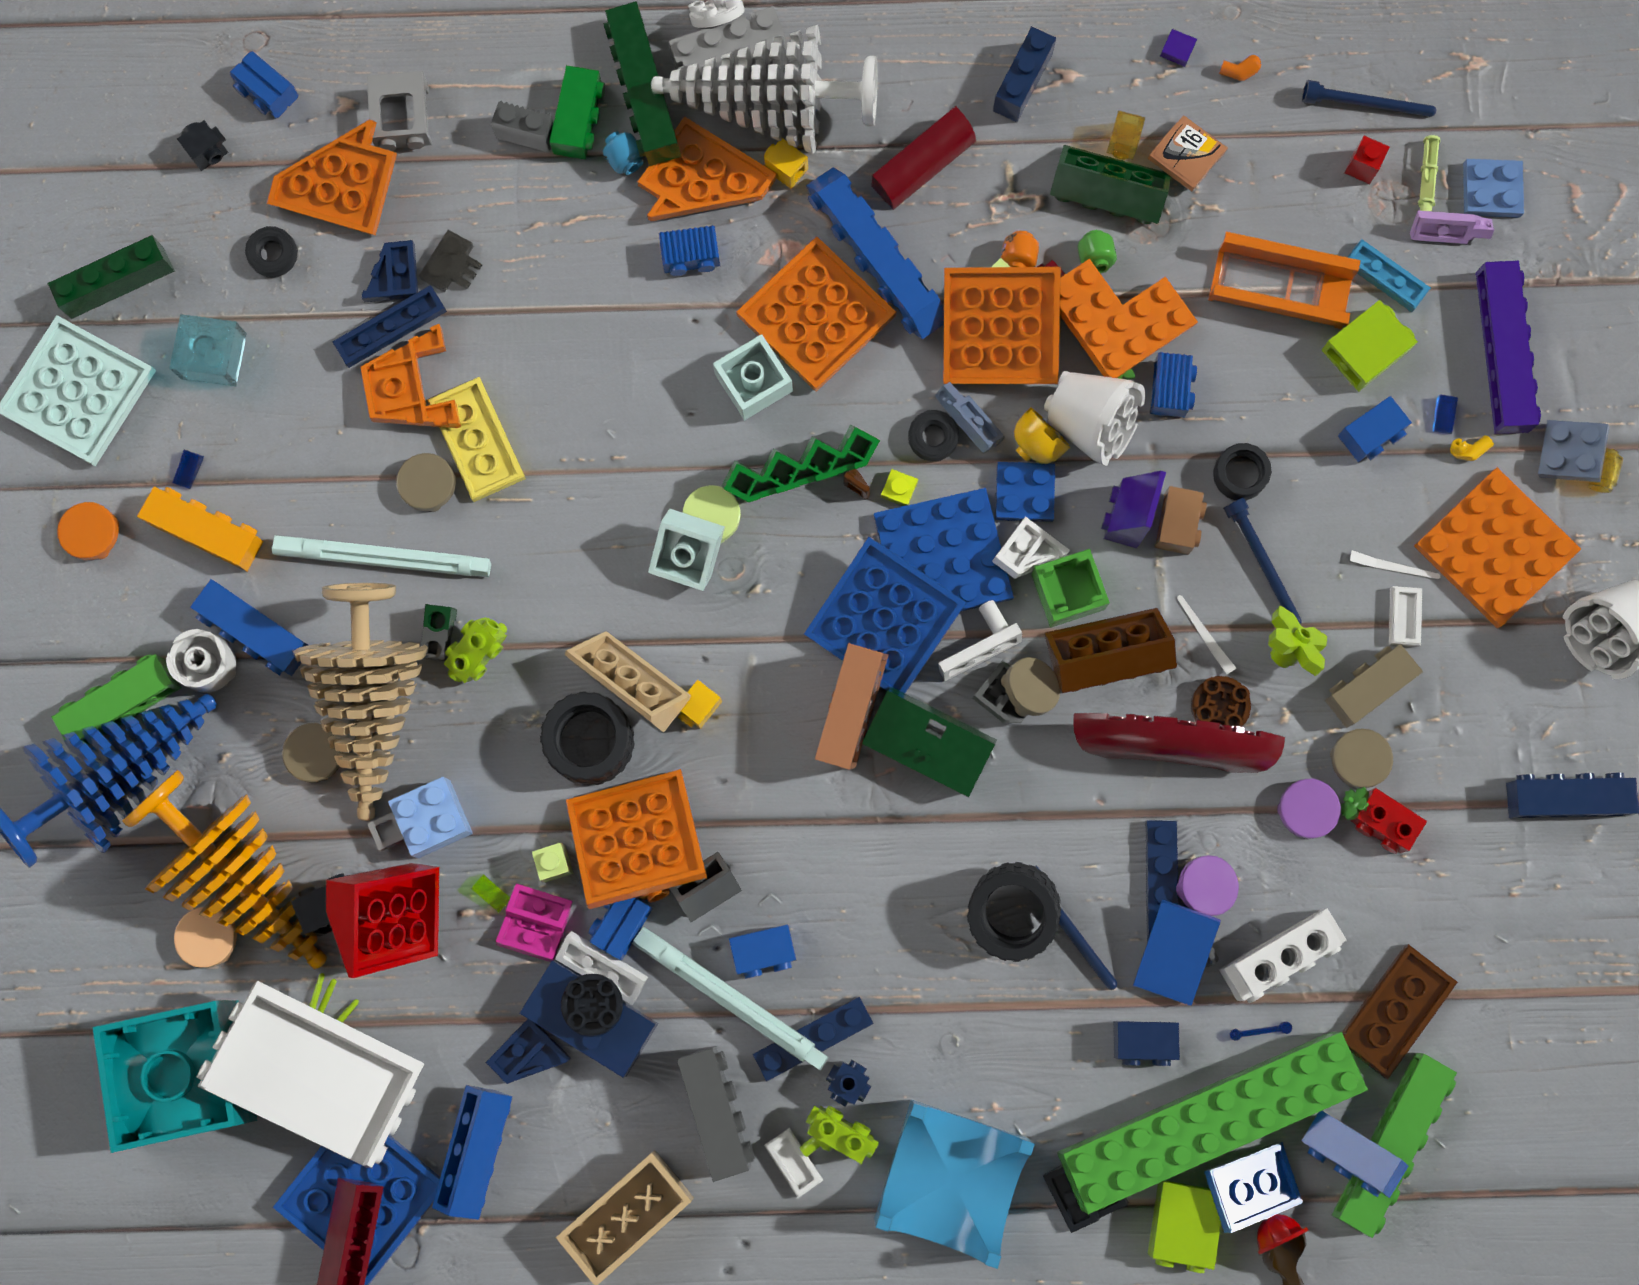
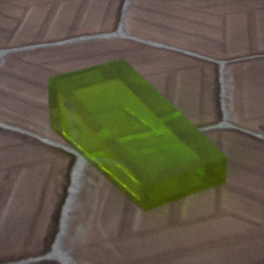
M485 874L471 888L497 912H500L510 900V896Z

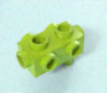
M487 617L468 621L461 629V633L464 636L460 642L455 641L445 651V655L448 658L444 665L449 669L447 672L449 677L456 682L463 681L464 683L479 680L487 671L485 665L488 661L494 659L503 649L501 644L507 637L505 634L507 632L505 624H498Z
M814 1105L805 1121L810 1124L807 1134L812 1137L799 1148L805 1157H808L820 1146L828 1152L833 1148L862 1164L865 1156L868 1158L872 1157L879 1142L873 1139L874 1136L870 1134V1128L858 1121L852 1124L843 1119L844 1114L831 1106H828L827 1109L822 1106L818 1108Z

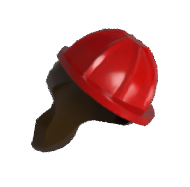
M1276 1214L1262 1221L1258 1228L1257 1244L1259 1251L1257 1253L1258 1255L1262 1254L1263 1263L1267 1266L1268 1270L1280 1275L1283 1285H1304L1296 1266L1307 1245L1305 1232L1309 1230L1307 1227L1302 1229L1294 1219L1286 1215Z

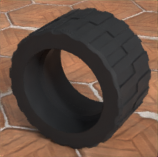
M586 691L570 694L566 698L557 701L554 707L545 715L546 718L542 722L540 736L542 752L548 759L551 767L569 781L580 783L584 786L601 785L606 781L616 778L615 776L620 772L622 773L627 763L630 762L635 745L633 728L623 710L607 696L604 697L600 693L595 692L587 693ZM586 712H595L605 716L613 725L616 735L615 745L610 755L599 764L588 767L579 766L569 761L564 755L560 743L561 735L567 723L575 716Z
M1007 862L998 867L991 868L987 874L979 879L968 904L967 922L970 926L971 935L976 939V943L980 948L982 947L986 950V953L1004 961L1021 962V960H1029L1034 958L1035 955L1041 954L1052 943L1059 927L1061 900L1055 884L1048 878L1046 873L1041 872L1033 865L1023 864V862ZM1006 885H1018L1031 890L1037 895L1043 906V919L1040 926L1035 932L1022 937H1011L1000 933L991 925L986 915V904L990 895L999 887Z

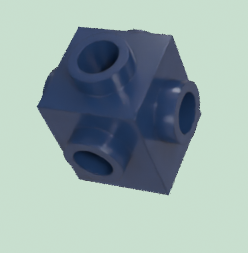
M852 1059L849 1064L843 1061L840 1067L834 1064L826 1078V1081L830 1083L828 1090L832 1092L830 1098L845 1107L848 1102L855 1105L857 1100L863 1102L872 1087L867 1084L870 1079L865 1074L867 1068ZM846 1078H852L855 1082L854 1087L850 1090L843 1087V1081Z

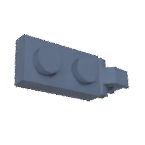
M951 382L943 385L935 395L942 407L947 410L955 422L983 453L996 447L1005 439L1002 432L969 395L965 397L960 394Z

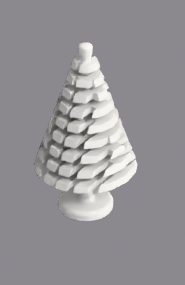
M817 24L806 29L805 34L808 37V41H804L803 51L801 50L803 37L801 30L789 34L791 42H787L786 51L784 49V36L774 38V43H771L770 54L766 41L757 43L753 54L756 65H752L751 51L749 47L738 50L737 58L739 59V64L735 65V73L733 72L734 56L730 52L721 56L722 64L719 66V76L716 71V59L714 57L705 60L702 79H700L699 64L696 63L688 66L686 80H683L682 69L680 68L671 71L670 78H664L663 76L653 77L651 89L654 94L670 93L671 100L678 103L682 102L683 92H686L687 104L694 109H698L700 94H702L704 112L712 116L715 115L718 99V102H720L719 112L721 119L728 122L732 121V108H734L736 102V121L739 126L744 128L749 127L751 117L748 114L749 109H752L753 102L754 110H751L755 132L764 135L768 123L771 128V138L781 141V132L784 133V127L788 129V136H786L788 144L797 147L800 143L798 134H801L803 127L805 129V135H802L804 149L807 152L814 153L817 147L815 135H819L820 122L816 118V113L820 114V98L861 100L864 125H875L878 84L877 56L870 55L865 58L862 81L860 82L822 81L817 74V70H822L821 54L818 50V45H821ZM769 56L773 60V64H770ZM765 110H768V118L765 116Z

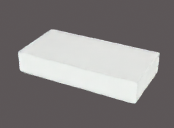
M1393 586L1390 588L1389 645L1398 646L1401 644L1402 646L1419 647L1421 646L1422 588Z
M790 1127L764 1145L797 1198L823 1181L810 1158L805 1157L799 1148L801 1144Z

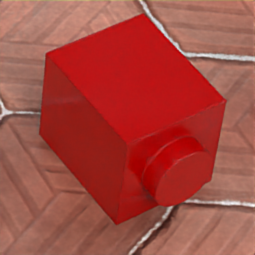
M1364 135L1344 173L1370 185L1378 173L1390 146Z

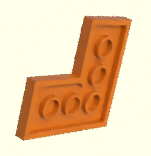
M1090 259L1061 277L1060 316L1104 377H1120L1198 323L1166 276L1123 305Z

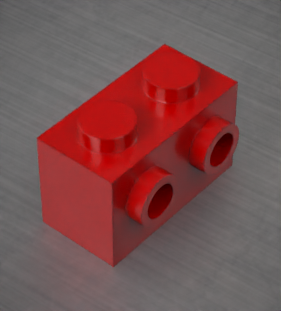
M1377 788L1369 790L1367 801L1369 806L1366 811L1361 810L1355 819L1350 820L1356 824L1355 829L1367 837L1373 835L1382 841L1381 846L1391 853L1397 854L1398 852L1410 851L1427 821Z

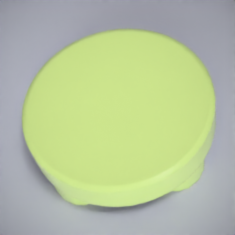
M709 485L698 488L689 495L683 507V513L725 526L721 543L735 533L741 519L737 499L732 493L720 486Z

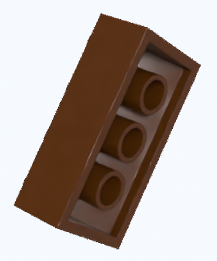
M1158 608L1045 632L1053 671L1057 676L1062 694L1177 668L1175 639Z

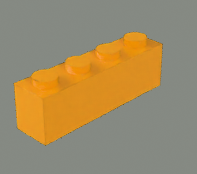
M155 486L152 488L137 515L139 519L248 572L264 542L256 536L258 532L256 529L244 523H241L240 527L231 523V517L219 511H216L213 515L205 511L207 506L194 499H191L188 503L180 499L182 494L169 487H166L164 491Z

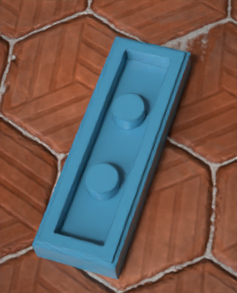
M1363 239L1359 241L1348 256V258L1361 260L1359 271L1357 272L1358 275L1411 312L1415 310L1431 289L1427 284Z

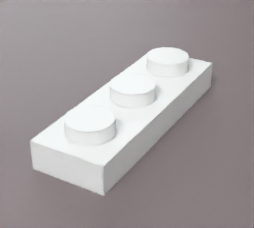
M572 931L566 936L555 960L580 975L600 974L613 980L621 992L622 999L630 1005H633L648 979V976Z

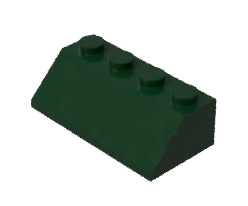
M1063 145L1049 195L1055 196V199L1061 202L1074 201L1081 203L1087 209H1104L1117 217L1130 216L1143 224H1159L1168 196L1171 176L1164 171Z

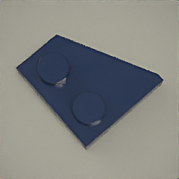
M413 240L384 243L379 254L380 259L374 265L370 274L372 278L367 290L362 292L364 303L406 299L418 293L416 253Z
M527 1019L485 1063L506 1084L569 1062L571 1057L539 1025Z

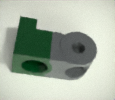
M425 604L421 646L426 645L428 647L425 659L447 660L448 656L445 655V651L451 645L457 609Z

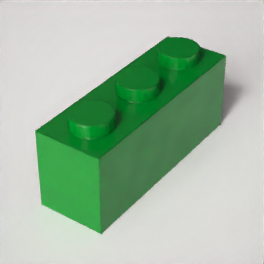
M566 65L549 142L554 155L586 160L588 150L593 149V124H598L600 109L597 108L598 101L603 99L605 94V82L601 81L598 70Z

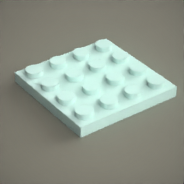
M56 315L1 400L0 415L96 466L156 370L152 366Z

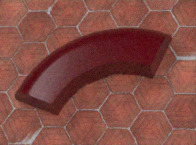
M1074 713L1073 717L1074 734L1081 749L1089 754L1107 759L1164 761L1208 767L1230 773H1258L1267 771L1277 763L1282 755L1285 744V737L1256 731L1255 736L1254 732L1244 731L1245 727L1220 725V723L1196 720L1192 722L1163 716H1154L1153 719L1148 716L1126 714L1125 718L1109 716L1108 713Z

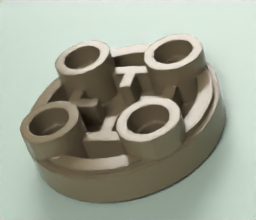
M422 453L412 456L403 463L397 474L396 485L399 495L410 507L420 511L436 512L452 497L456 485V476L450 465L443 458L431 453Z
M1026 657L1018 660L1009 667L1006 674L1001 678V683L1006 690L1008 698L1020 716L1043 715L1052 710L1059 701L1060 687L1056 674L1050 666L1037 658Z
M307 723L297 727L288 735L283 745L282 758L286 769L292 776L304 782L316 783L330 778L341 768L337 765L334 755L341 752L336 751L335 748L331 749L327 741L330 736H333L332 731L326 733L321 724Z
M1355 729L1345 733L1336 741L1330 752L1335 773L1351 788H1370L1383 782L1392 770L1393 753L1391 747L1383 736L1373 730Z

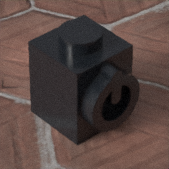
M205 120L200 123L194 122L187 125L181 132V136L177 138L200 171L220 162L223 156L229 153L222 144L226 141L225 137L216 126L211 129Z

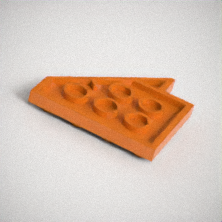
M684 116L674 130L682 157L648 166L637 182L640 188L658 198L647 214L648 220L652 222L760 201L776 181L777 173Z
M369 119L273 177L267 204L376 236L397 153L371 145L377 122Z

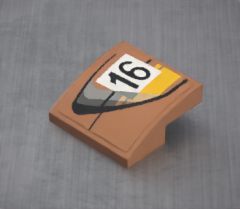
M1183 115L1147 159L1192 192L1206 177L1210 169L1224 156L1228 148Z

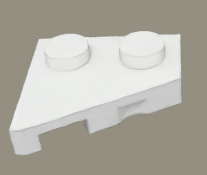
M1025 516L992 562L1016 579L1032 572L1035 566L1065 557L1070 550Z

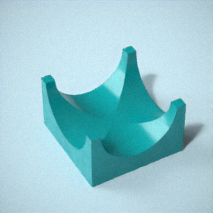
M216 1000L92 1027L110 1153L257 1121L256 1114L197 1087L201 1079L196 1076L205 1060L211 1062L217 1050L212 1047L221 1031L228 1032L233 1023L228 1018L239 1000Z

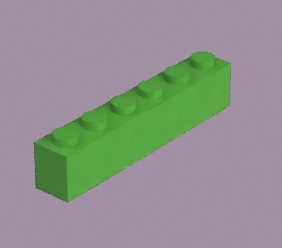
M1414 1053L1370 1139L1402 1159L1409 1167L1390 1198L1382 1193L1375 1197L1360 1187L1363 1181L1352 1176L1332 1213L1333 1217L1371 1238L1374 1237L1375 1233L1379 1234L1386 1222L1384 1215L1388 1207L1396 1203L1400 1195L1398 1188L1403 1178L1406 1179L1413 1170L1414 1162L1412 1160L1417 1150L1421 1151L1428 1140L1426 1133L1431 1123H1436L1441 1115L1442 1108L1440 1105L1444 1097H1448L1454 1090L1456 1085L1454 1078L1457 1072L1424 1053Z

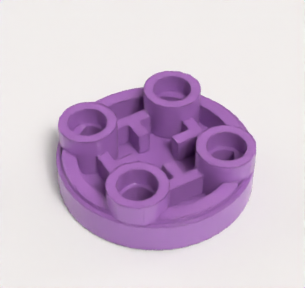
M1302 779L1286 788L1280 798L1277 811L1284 826L1291 833L1303 839H1314L1328 834L1335 828L1340 818L1341 806L1337 794L1328 784L1317 779Z
M1211 855L1196 857L1189 861L1181 871L1179 883L1176 886L1177 895L1182 898L1189 909L1209 916L1221 915L1228 911L1235 903L1239 890L1236 873L1230 864L1222 858Z

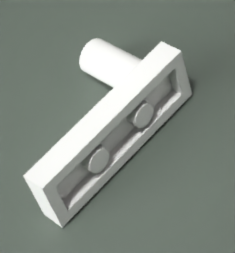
M994 600L988 601L979 607V611L993 635L939 662V673L944 682L1022 642V631L1017 623L1008 626Z

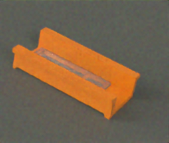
M1226 231L1224 240L1218 250L1208 300L1226 302L1342 329L1344 325L1347 326L1349 324L1350 313L1346 312L1351 282L1359 271L1361 260Z

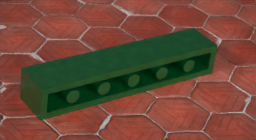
M637 1L605 10L608 22L603 23L608 40L613 38L614 45L609 47L614 63H620L621 68L616 69L620 85H626L627 92L623 93L627 110L632 109L634 113L629 119L633 132H639L640 140H636L640 157L646 156L649 166L682 157L664 94H654L651 89L653 77L659 75Z

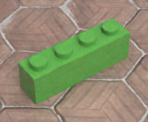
M156 654L146 655L136 662L137 665L128 671L122 670L115 673L110 678L111 681L103 686H95L85 692V697L76 702L72 701L64 704L59 708V712L51 717L61 735L74 732L81 741L89 745L90 743L86 741L82 729L93 726L104 736L107 733L103 731L101 724L113 721L120 726L123 724L121 723V718L131 715L133 717L137 716L182 687L170 675L164 658Z

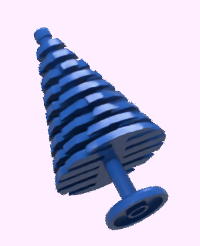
M207 693L194 704L188 699L177 702L180 710L183 712L180 715L170 705L159 707V711L166 723L158 719L151 710L141 712L142 721L151 733L144 730L139 721L132 715L121 718V723L127 727L125 730L132 741L125 737L126 733L113 721L101 724L103 731L110 736L108 740L93 726L82 729L86 741L94 746L91 749L74 732L62 735L66 739L64 742L69 751L77 755L75 758L64 751L63 745L55 738L42 741L49 748L46 751L52 761L59 764V767L48 762L47 759L49 757L37 745L31 744L22 747L25 754L31 757L29 761L35 771L43 775L40 778L47 788L53 792V797L17 821H11L0 808V834L22 862L30 868L37 862V856L27 842L26 837L63 811L68 810L67 814L76 826L86 832L84 835L101 853H105L111 845L110 841L105 839L107 835L102 827L93 820L97 818L102 821V826L113 837H117L123 828L118 825L121 823L116 814L108 808L111 806L117 810L121 818L124 819L133 811L130 802L122 796L126 794L137 806L146 799L143 789L137 786L138 780L150 791H153L158 784L157 777L151 774L153 770L146 759L150 760L153 764L152 767L162 776L165 775L170 766L166 763L167 759L161 749L156 746L159 745L162 749L166 750L171 759L176 761L181 751L173 735L175 734L183 744L188 745L193 736L186 725L190 723L196 730H199L205 723L202 715L211 712L217 707L214 697ZM110 746H113L114 749L120 753L111 750ZM98 758V760H100V761H102V762H104V763L101 764V763H99L98 761H96L95 759ZM127 767H129L130 769H132V770H134V771L136 772L135 776H134V774L132 773L131 770L127 769ZM114 778V779L118 780L120 783L118 784L117 782H115V781H113V780H111V779Z

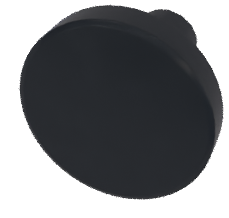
M586 974L571 981L567 985L561 1000V1012L567 1025L574 1032L587 1037L601 1036L612 1030L620 1020L623 1011V999L619 988L613 980L600 974Z

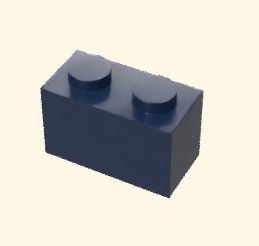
M1113 1021L1114 1058L1122 1059V1065H1141L1140 1059L1152 1060L1153 1066H1171V1060H1180L1178 1022Z

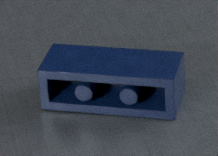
M1031 26L995 96L993 112L1018 122L1053 55L1056 37Z

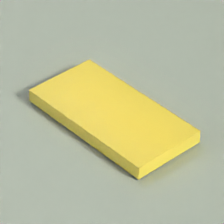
M480 377L427 400L429 405L455 400L457 404L461 427L439 428L473 502L526 479Z

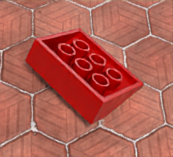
M409 863L326 880V913L349 978H357L438 956L440 867Z

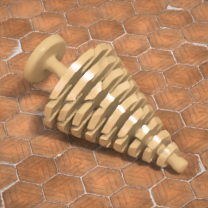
M344 583L323 586L322 596L325 599L350 602L351 641H342L330 645V642L299 647L293 651L296 661L306 664L300 668L302 677L306 681L314 682L307 685L310 696L319 700L314 705L316 712L321 716L327 714L329 716L321 720L320 723L326 733L332 731L333 736L327 739L330 748H335L336 751L341 752L334 755L337 765L347 769L356 767L353 770L343 771L341 777L346 784H359V787L351 788L347 792L351 801L358 802L357 817L362 821H369L375 817L373 801L381 799L384 789L380 787L372 788V785L384 783L389 774L388 770L376 767H385L392 763L395 754H390V751L385 750L395 748L398 745L400 735L392 736V732L401 730L406 720L403 716L396 718L394 716L407 712L411 700L401 697L396 700V697L409 696L414 693L417 684H414V680L410 679L420 674L422 664L417 665L416 661L424 658L428 649L426 645L420 646V643L414 642L402 644V641L389 640L384 642V640H370L369 602L390 599L396 594V585L386 583Z

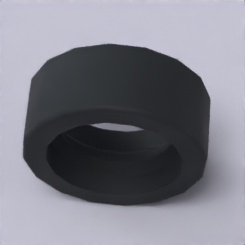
M1238 443L1228 447L1217 459L1213 469L1214 483L1218 490L1227 498L1236 501L1241 498L1249 500L1258 496L1269 483L1272 474L1271 462L1266 453L1258 446L1249 443ZM1236 456L1251 459L1259 469L1258 480L1248 488H1240L1233 485L1226 476V465Z

